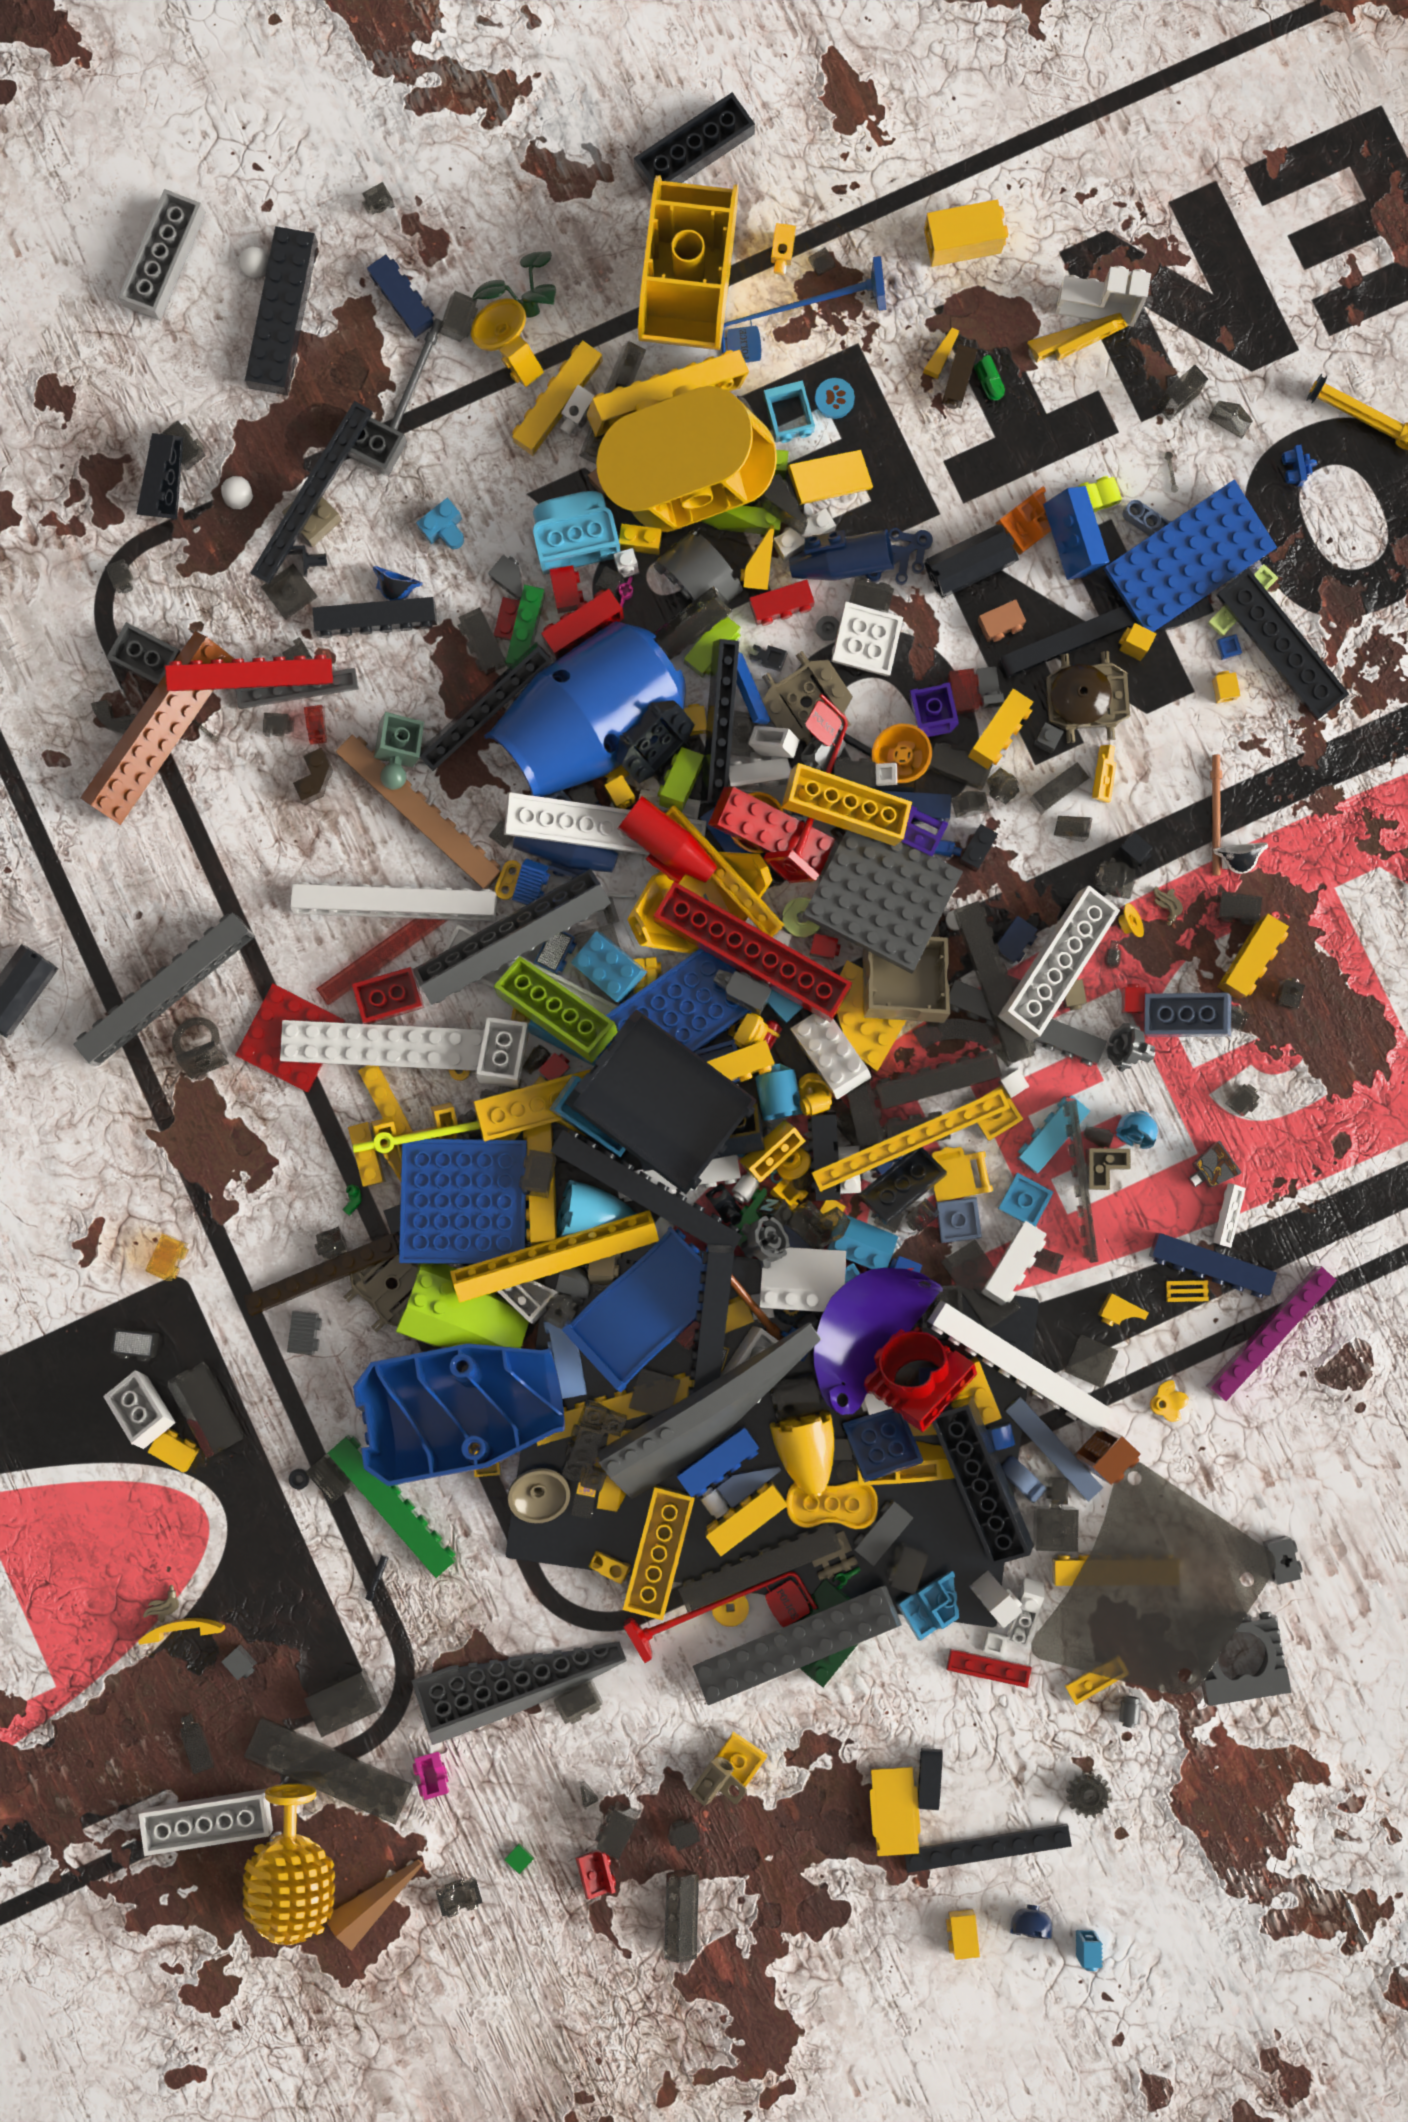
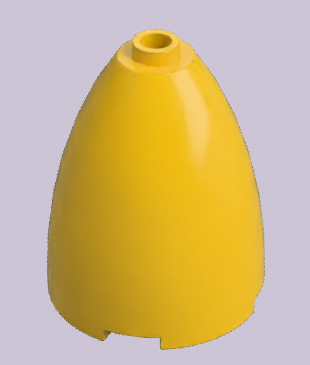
M820 1410L819 1414L803 1411L779 1418L780 1422L777 1424L775 1422L770 1423L769 1426L774 1445L789 1476L810 1497L822 1495L830 1479L834 1458V1430L830 1411Z

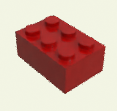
M412 967L352 984L363 1024H372L425 1008Z

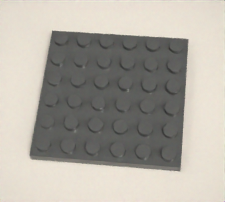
M847 830L802 917L912 974L963 871L903 842L893 846Z

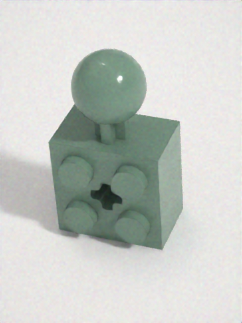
M385 712L379 721L374 758L389 762L380 774L381 782L386 788L391 790L401 788L406 782V772L401 765L413 768L418 761L424 729L423 721Z

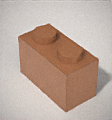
M1016 599L980 615L977 620L987 642L991 640L997 642L1003 639L1004 635L1009 632L1015 634L1023 629L1022 626L1026 623V619Z

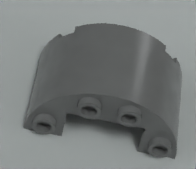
M690 530L654 561V568L660 575L664 574L674 585L677 583L681 588L680 592L687 600L690 598L694 602L695 609L693 611L699 619L704 618L708 622L743 591V588L737 577L733 579V570L720 553L701 534L697 537L695 536L697 532Z

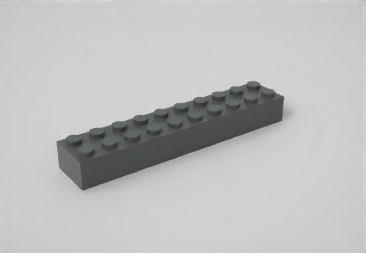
M589 869L414 968L413 971L431 1005L440 1003L452 993L460 992L466 985L479 981L482 976L489 972L497 971L503 964L516 960L519 955L532 951L542 942L550 941L556 934L565 932L572 925L588 919L593 913L604 910L611 902L595 874Z
M234 913L224 915L215 928L213 926L203 933L204 937L199 941L194 940L191 942L186 952L183 954L179 953L173 957L172 963L167 967H161L152 980L147 979L140 985V990L127 995L124 998L125 1002L120 1006L116 1005L110 1009L109 1015L104 1019L97 1020L89 1032L81 1033L76 1038L77 1042L73 1045L89 1064L101 1065L251 941L255 935L243 920Z
M882 1586L693 1665V1669L709 1706L902 1626L887 1587Z

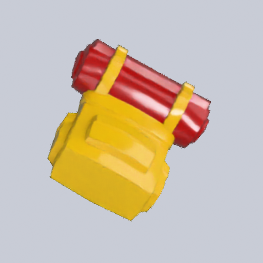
M747 1013L745 1018L731 1026L727 1033L734 1037L735 1044L740 1049L766 1040L769 1050H771L776 1039L780 1037L782 1028L776 1021L767 1020L764 1023L761 1016L755 1013ZM741 1023L737 1032H735V1027Z

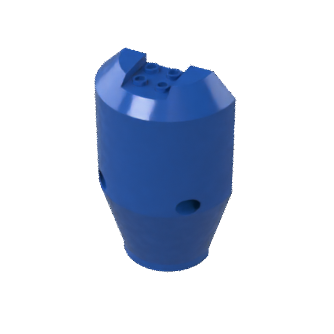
M617 621L611 622L536 674L492 730L484 735L486 739L491 738L497 741L514 759L527 780L531 796L543 797L606 776L621 765L617 761L620 735L623 736L622 733H626L639 723L644 713L648 710V705L652 706L650 703L674 700L684 711L686 683L682 671L676 672L667 655L654 641L656 636L652 632ZM661 718V723L670 731L671 728Z
M478 1344L447 1347L371 1362L353 1386L355 1405L362 1411L363 1423L367 1424L365 1441L369 1447L361 1448L364 1469L387 1486L488 1468L554 1433L563 1432L565 1429L560 1382L550 1349L533 1350ZM468 1365L467 1370L462 1372V1368Z

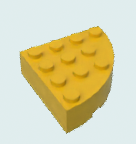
M847 960L840 976L852 982V987L836 1013L839 1028L864 1064L874 1072H877L907 1020L865 1018L863 1009V969Z

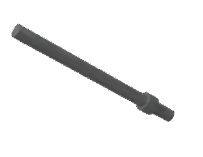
M435 318L430 332H427L424 340L426 342L390 424V427L395 430L399 427L431 348L437 342V334L442 325L440 319Z

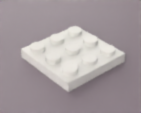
M845 602L831 662L889 677L903 617Z

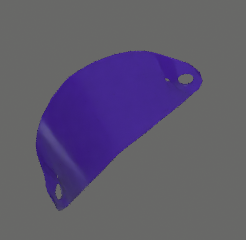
M883 1267L859 1274L846 1282L830 1298L817 1330L821 1340L814 1346V1367L821 1394L831 1409L841 1415L853 1414L861 1407L868 1394L864 1386L865 1379L877 1369L874 1360L878 1349L883 1348L890 1337L900 1329L909 1332L939 1292H943L940 1284L916 1271ZM925 1281L930 1283L931 1286L924 1285L918 1282ZM840 1393H844L848 1397V1403L845 1407L837 1404V1397Z

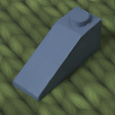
M779 1465L733 1473L730 1476L726 1474L724 1479L717 1485V1489L731 1508H733L782 1470Z

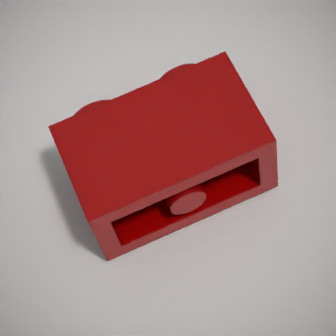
M573 565L550 569L558 614L577 610V606L584 602L582 590L578 591L577 583H581L579 572L574 571Z

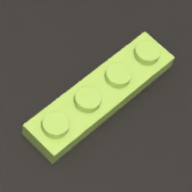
M1264 564L1254 574L1266 590L1278 579ZM1223 606L1207 624L1222 637L1237 621L1227 608Z

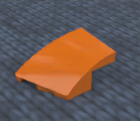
M1044 486L996 522V525L1001 524L1004 527L1006 534H1011L1014 540L1012 546L1018 555L1022 554L1051 531L1043 505L1046 503L1044 495L1046 489Z

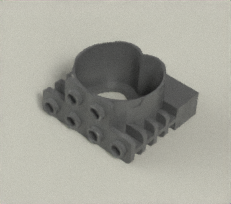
M1246 1612L1234 1613L1233 1617L1226 1618V1615H1218L1213 1617L1214 1620L1197 1623L1196 1627H1192L1195 1635L1199 1669L1202 1676L1200 1679L1204 1702L1208 1706L1291 1693L1288 1670L1285 1666V1657L1282 1651L1283 1645L1280 1639V1629L1278 1628V1617L1271 1612H1261L1259 1616L1252 1617L1246 1614ZM1237 1632L1254 1634L1265 1646V1655L1261 1667L1254 1675L1245 1673L1242 1675L1238 1674L1233 1679L1228 1678L1221 1671L1218 1663L1220 1645L1228 1636Z

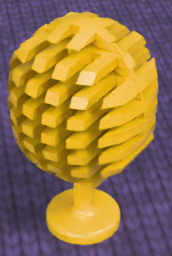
M281 1784L265 1790V1799L269 1803L284 1805L283 1834L272 1837L271 1839L274 1841L267 1842L266 1846L263 1844L255 1846L254 1852L257 1855L252 1856V1860L248 1859L244 1868L246 1870L243 1875V1882L245 1883L243 1887V1895L245 1897L243 1899V1908L245 1912L243 1914L245 1919L253 1924L255 1930L262 1937L279 1945L301 1943L307 1941L304 1938L311 1937L312 1933L316 1935L323 1933L325 1927L321 1924L325 1923L327 1918H331L334 1910L332 1908L334 1904L333 1893L335 1891V1884L333 1883L335 1871L332 1869L334 1863L330 1857L325 1855L324 1850L317 1843L309 1840L310 1838L296 1834L297 1805L308 1803L316 1797V1789L305 1784Z

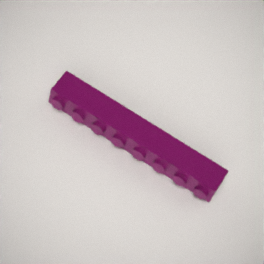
M1315 1266L1206 1387L1220 1400L1227 1401L1337 1280L1322 1266Z

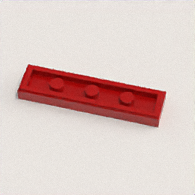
M950 1649L946 1670L1028 1688L1032 1667Z

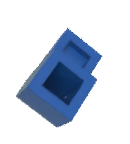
M1011 1423L992 1426L990 1429H986L995 1450L1015 1445Z

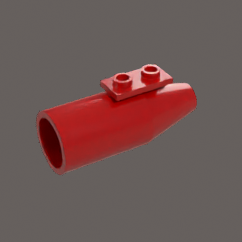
M643 796L640 797L617 828L650 853L646 860L653 867L659 869L670 880L678 884L685 874L706 883L718 867L689 831Z

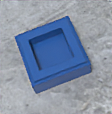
M1237 634L1216 640L1222 660L1242 654Z

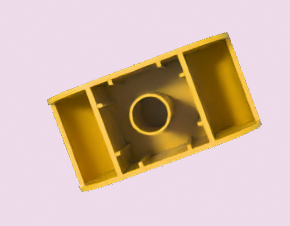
M656 175L641 283L638 319L639 341L720 350L735 234L738 184H734L733 189L662 181L661 176Z
M683 385L672 392V398L662 402L656 399L644 400L635 406L636 412L617 420L604 435L597 454V474L606 495L621 508L632 511L633 515L646 527L662 529V532L680 529L759 498L769 487L775 473L777 462L775 442L768 428L734 394L725 389L714 386L696 388L695 385Z

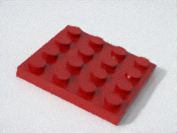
M272 983L235 1056L305 1092H309L324 1063L280 1061L282 1020L345 1023L346 1020Z

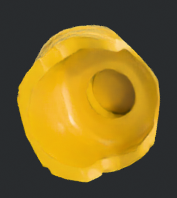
M808 1073L799 1079L798 1090L800 1100L804 1099V1096L822 1090L831 1097L827 1084L819 1074Z

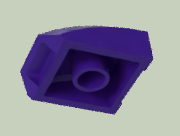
M950 682L939 686L910 690L909 697L917 727L927 737L950 733L954 730L959 722Z

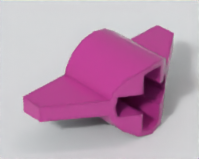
M629 577L627 583L619 586L621 607H623L625 600L630 599L633 595V588L631 586L633 577Z

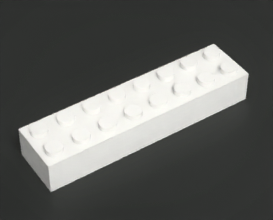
M1091 886L1080 890L998 1017L1029 1041L1040 1037L1115 920L1120 909Z

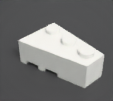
M989 1571L985 1572L969 1586L1003 1628L1023 1612L1019 1608L1022 1603L1009 1588L1005 1591Z

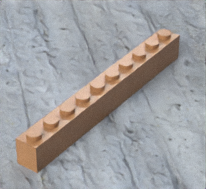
M352 734L336 750L338 756L482 889H488L501 873L499 868L501 866L494 859L489 861L484 856L486 852L480 846L476 845L474 847L469 842L471 838L463 831L459 833L454 829L456 824L448 817L446 819L439 815L441 811L434 804L428 805L425 802L427 798L419 790L415 793L410 788L412 784L407 779L405 784L397 790L386 788L380 779L381 771L386 765L380 759L374 758L375 750L371 752L366 747L368 743L362 737L358 736L356 738Z

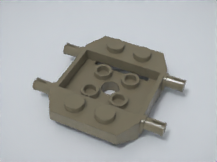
M801 651L796 657L802 666L788 677L776 683L770 676V673L762 676V679L768 686V691L762 701L775 728L790 729L800 740L799 742H805L808 745L812 739V734L806 728L805 722L817 701L825 703L819 697L822 693L810 676L813 675L830 702L844 715L853 696L829 660L810 662L803 651ZM780 695L783 697V699L785 700V702L787 703V705H788L789 708L791 709L792 713L790 712V710L788 709V707L786 706V704L784 703V701L782 700V698L780 697ZM803 698H810L812 705L808 708L803 707L801 700ZM838 715L839 719L842 722L841 725L844 726L843 719Z
M1109 651L1101 652L1102 663L1091 666L1099 669L1107 677L1111 685L1112 699L1108 712L1106 711L1100 719L1086 725L1072 724L1062 719L1056 713L1050 696L1051 687L1057 675L1065 668L1071 666L1069 665V654H1061V668L1046 677L1049 723L1066 731L1067 743H1074V730L1082 728L1105 727L1107 729V740H1116V725L1130 717L1127 672L1110 663ZM1081 688L1080 693L1084 694L1086 689Z
M396 1255L367 1284L365 1282L389 1259L349 1276L352 1289L343 1297L347 1299V1302H350L358 1294L371 1305L380 1316V1319L371 1326L373 1329L378 1326L374 1330L375 1332H378L385 1324L397 1327L409 1297L393 1312L390 1309L412 1290L419 1264L399 1263V1255ZM391 1277L395 1278L398 1282L395 1289H390L387 1286V1280Z

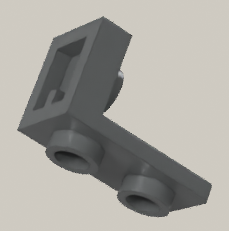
M995 666L978 668L976 674L981 709L1001 707L1004 703L1003 693L1000 694L997 668Z

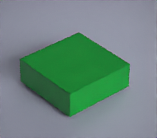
M519 1843L504 1860L520 1874L532 1862L534 1857Z

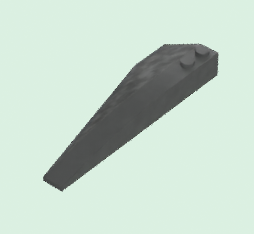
M620 1642L594 1645L592 1648L587 1649L580 1647L574 1648L573 1651L562 1652L559 1650L553 1651L552 1654L543 1655V1653L510 1657L508 1660L503 1661L496 1659L489 1660V1663L477 1664L475 1662L468 1663V1666H449L414 1679L412 1684L431 1743L435 1745L551 1699L611 1670L627 1660Z

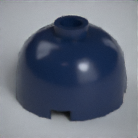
M1027 1904V1909H1019L1013 1915L1010 1933L1019 1936L1022 1934L1032 1938L1052 1939V1922L1047 1913L1039 1910L1040 1906Z

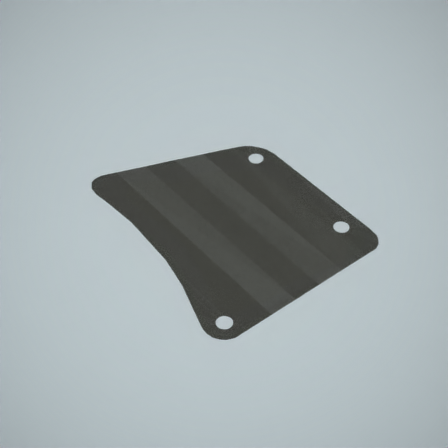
M1138 1462L1133 1468L1128 1467L1123 1473L1125 1476L1119 1483L1113 1484L1106 1515L1094 1547L1067 1595L1035 1634L1031 1642V1650L1037 1658L1162 1692L1185 1694L1196 1689L1205 1680L1271 1578L1276 1568V1560L1270 1550L1143 1463ZM1136 1471L1141 1475V1482L1138 1485H1132L1128 1482L1127 1477L1130 1472ZM1247 1572L1253 1575L1254 1583L1252 1586L1246 1587L1241 1583L1240 1577L1243 1573ZM1187 1668L1191 1671L1192 1679L1190 1682L1184 1683L1179 1680L1178 1673L1181 1669Z

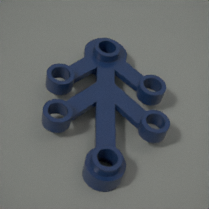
M898 528L890 530L889 536L891 541L902 540L911 542L906 547L892 545L894 565L900 561L899 572L895 577L898 585H904L907 582L908 576L906 573L909 556L915 550H917L916 561L912 564V571L915 574L923 572L925 550L931 547L933 542L932 535L926 530L917 531L915 534L901 532ZM897 532L899 536L894 538L891 533ZM925 537L927 541L922 543L919 538ZM916 564L921 565L922 569L916 570L914 566ZM885 571L877 572L876 576L867 574L865 579L869 583H877L881 578V574ZM902 575L905 577V580L899 581L898 577Z

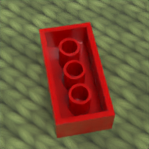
M610 589L606 591L601 590L594 595V599L591 601H584L579 604L576 611L572 613L567 612L561 616L560 621L556 624L551 623L547 625L541 633L543 642L554 659L557 660L611 622L623 620V608Z

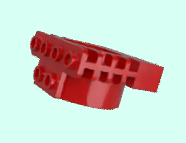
M916 1327L909 1332L900 1329L890 1337L883 1348L878 1349L874 1360L877 1369L866 1377L864 1386L866 1392L875 1395L876 1399L882 1400L886 1406L892 1407L896 1413L902 1414L905 1421L923 1433L977 1375L975 1363L956 1350L954 1352L950 1351V1348L943 1346L936 1337L926 1332L923 1333L921 1328ZM924 1360L939 1367V1369L930 1373L928 1381L923 1385L905 1387L894 1383L897 1372L910 1362Z

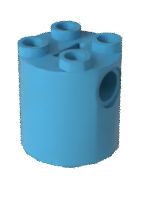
M774 1064L770 1072L759 1074L755 1077L763 1121L803 1114L800 1107V1095L795 1069L788 1068L782 1064Z

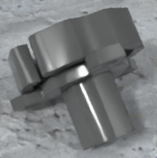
M1124 1023L1121 1027L1115 1029L1109 1038V1042L1113 1046L1109 1045L1107 1047V1056L1120 1072L1130 1069L1132 1064H1137L1139 1060L1149 1063L1155 1057V1046L1145 1043L1144 1032L1140 1030L1139 1026Z
M763 1216L751 1223V1225L747 1223L743 1225L741 1231L747 1236V1240L741 1244V1250L748 1258L757 1257L762 1268H770L771 1262L787 1255L785 1249L790 1246L788 1235L783 1230L782 1224L774 1217L768 1219L767 1216Z

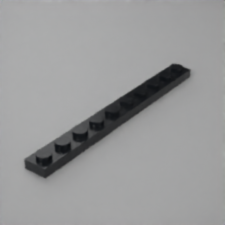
M356 401L353 402L251 570L252 576L268 585L271 583L372 416V410Z

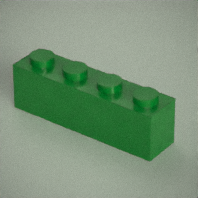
M524 584L507 653V668L534 644L545 599V591L542 588Z

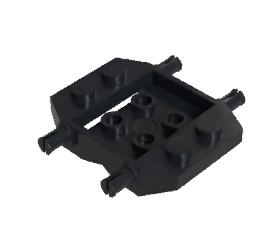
M674 700L650 703L652 706L648 705V710L644 713L639 723L626 733H622L623 736L620 735L617 761L639 784L653 776L656 780H660L663 774L659 769L680 747L690 748L687 740L695 724ZM661 718L671 728V730L673 731L672 733H670L667 730V728L661 723ZM634 746L637 747V749L644 755V757H645L647 760H645V759L639 754V752L634 748Z

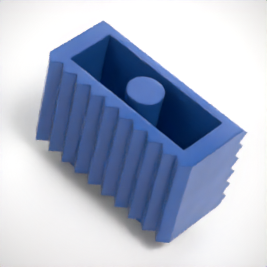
M525 859L520 869L512 900L527 905L545 895L542 889L543 885L548 884L550 874L547 873L549 866Z

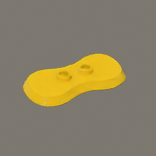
M850 1481L837 1486L827 1485L825 1491L818 1497H810V1495L805 1494L796 1483L790 1486L787 1493L786 1502L788 1506L786 1508L788 1516L793 1523L801 1527H814L827 1522H835L849 1528L863 1529L875 1521L878 1512V1498L874 1488L871 1485L859 1486L858 1481Z

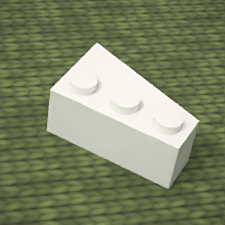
M533 1280L497 1291L532 1324H535L562 1295Z

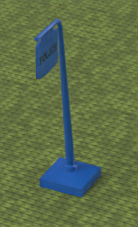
M881 256L873 257L871 279H866L865 282L724 323L721 341L722 354L726 352L725 340H727L728 351L740 350L745 363L761 360L760 333L756 325L752 326V319L863 290L873 292L879 311L887 310ZM750 320L751 326L728 329L727 337L724 338V329L727 326Z

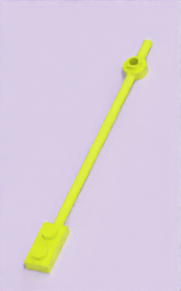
M478 1121L395 1137L389 1133L382 1132L376 1135L374 1141L353 1144L352 1147L354 1153L375 1149L377 1152L385 1154L390 1152L394 1145L477 1130L480 1127ZM381 1140L387 1141L386 1147L380 1145Z

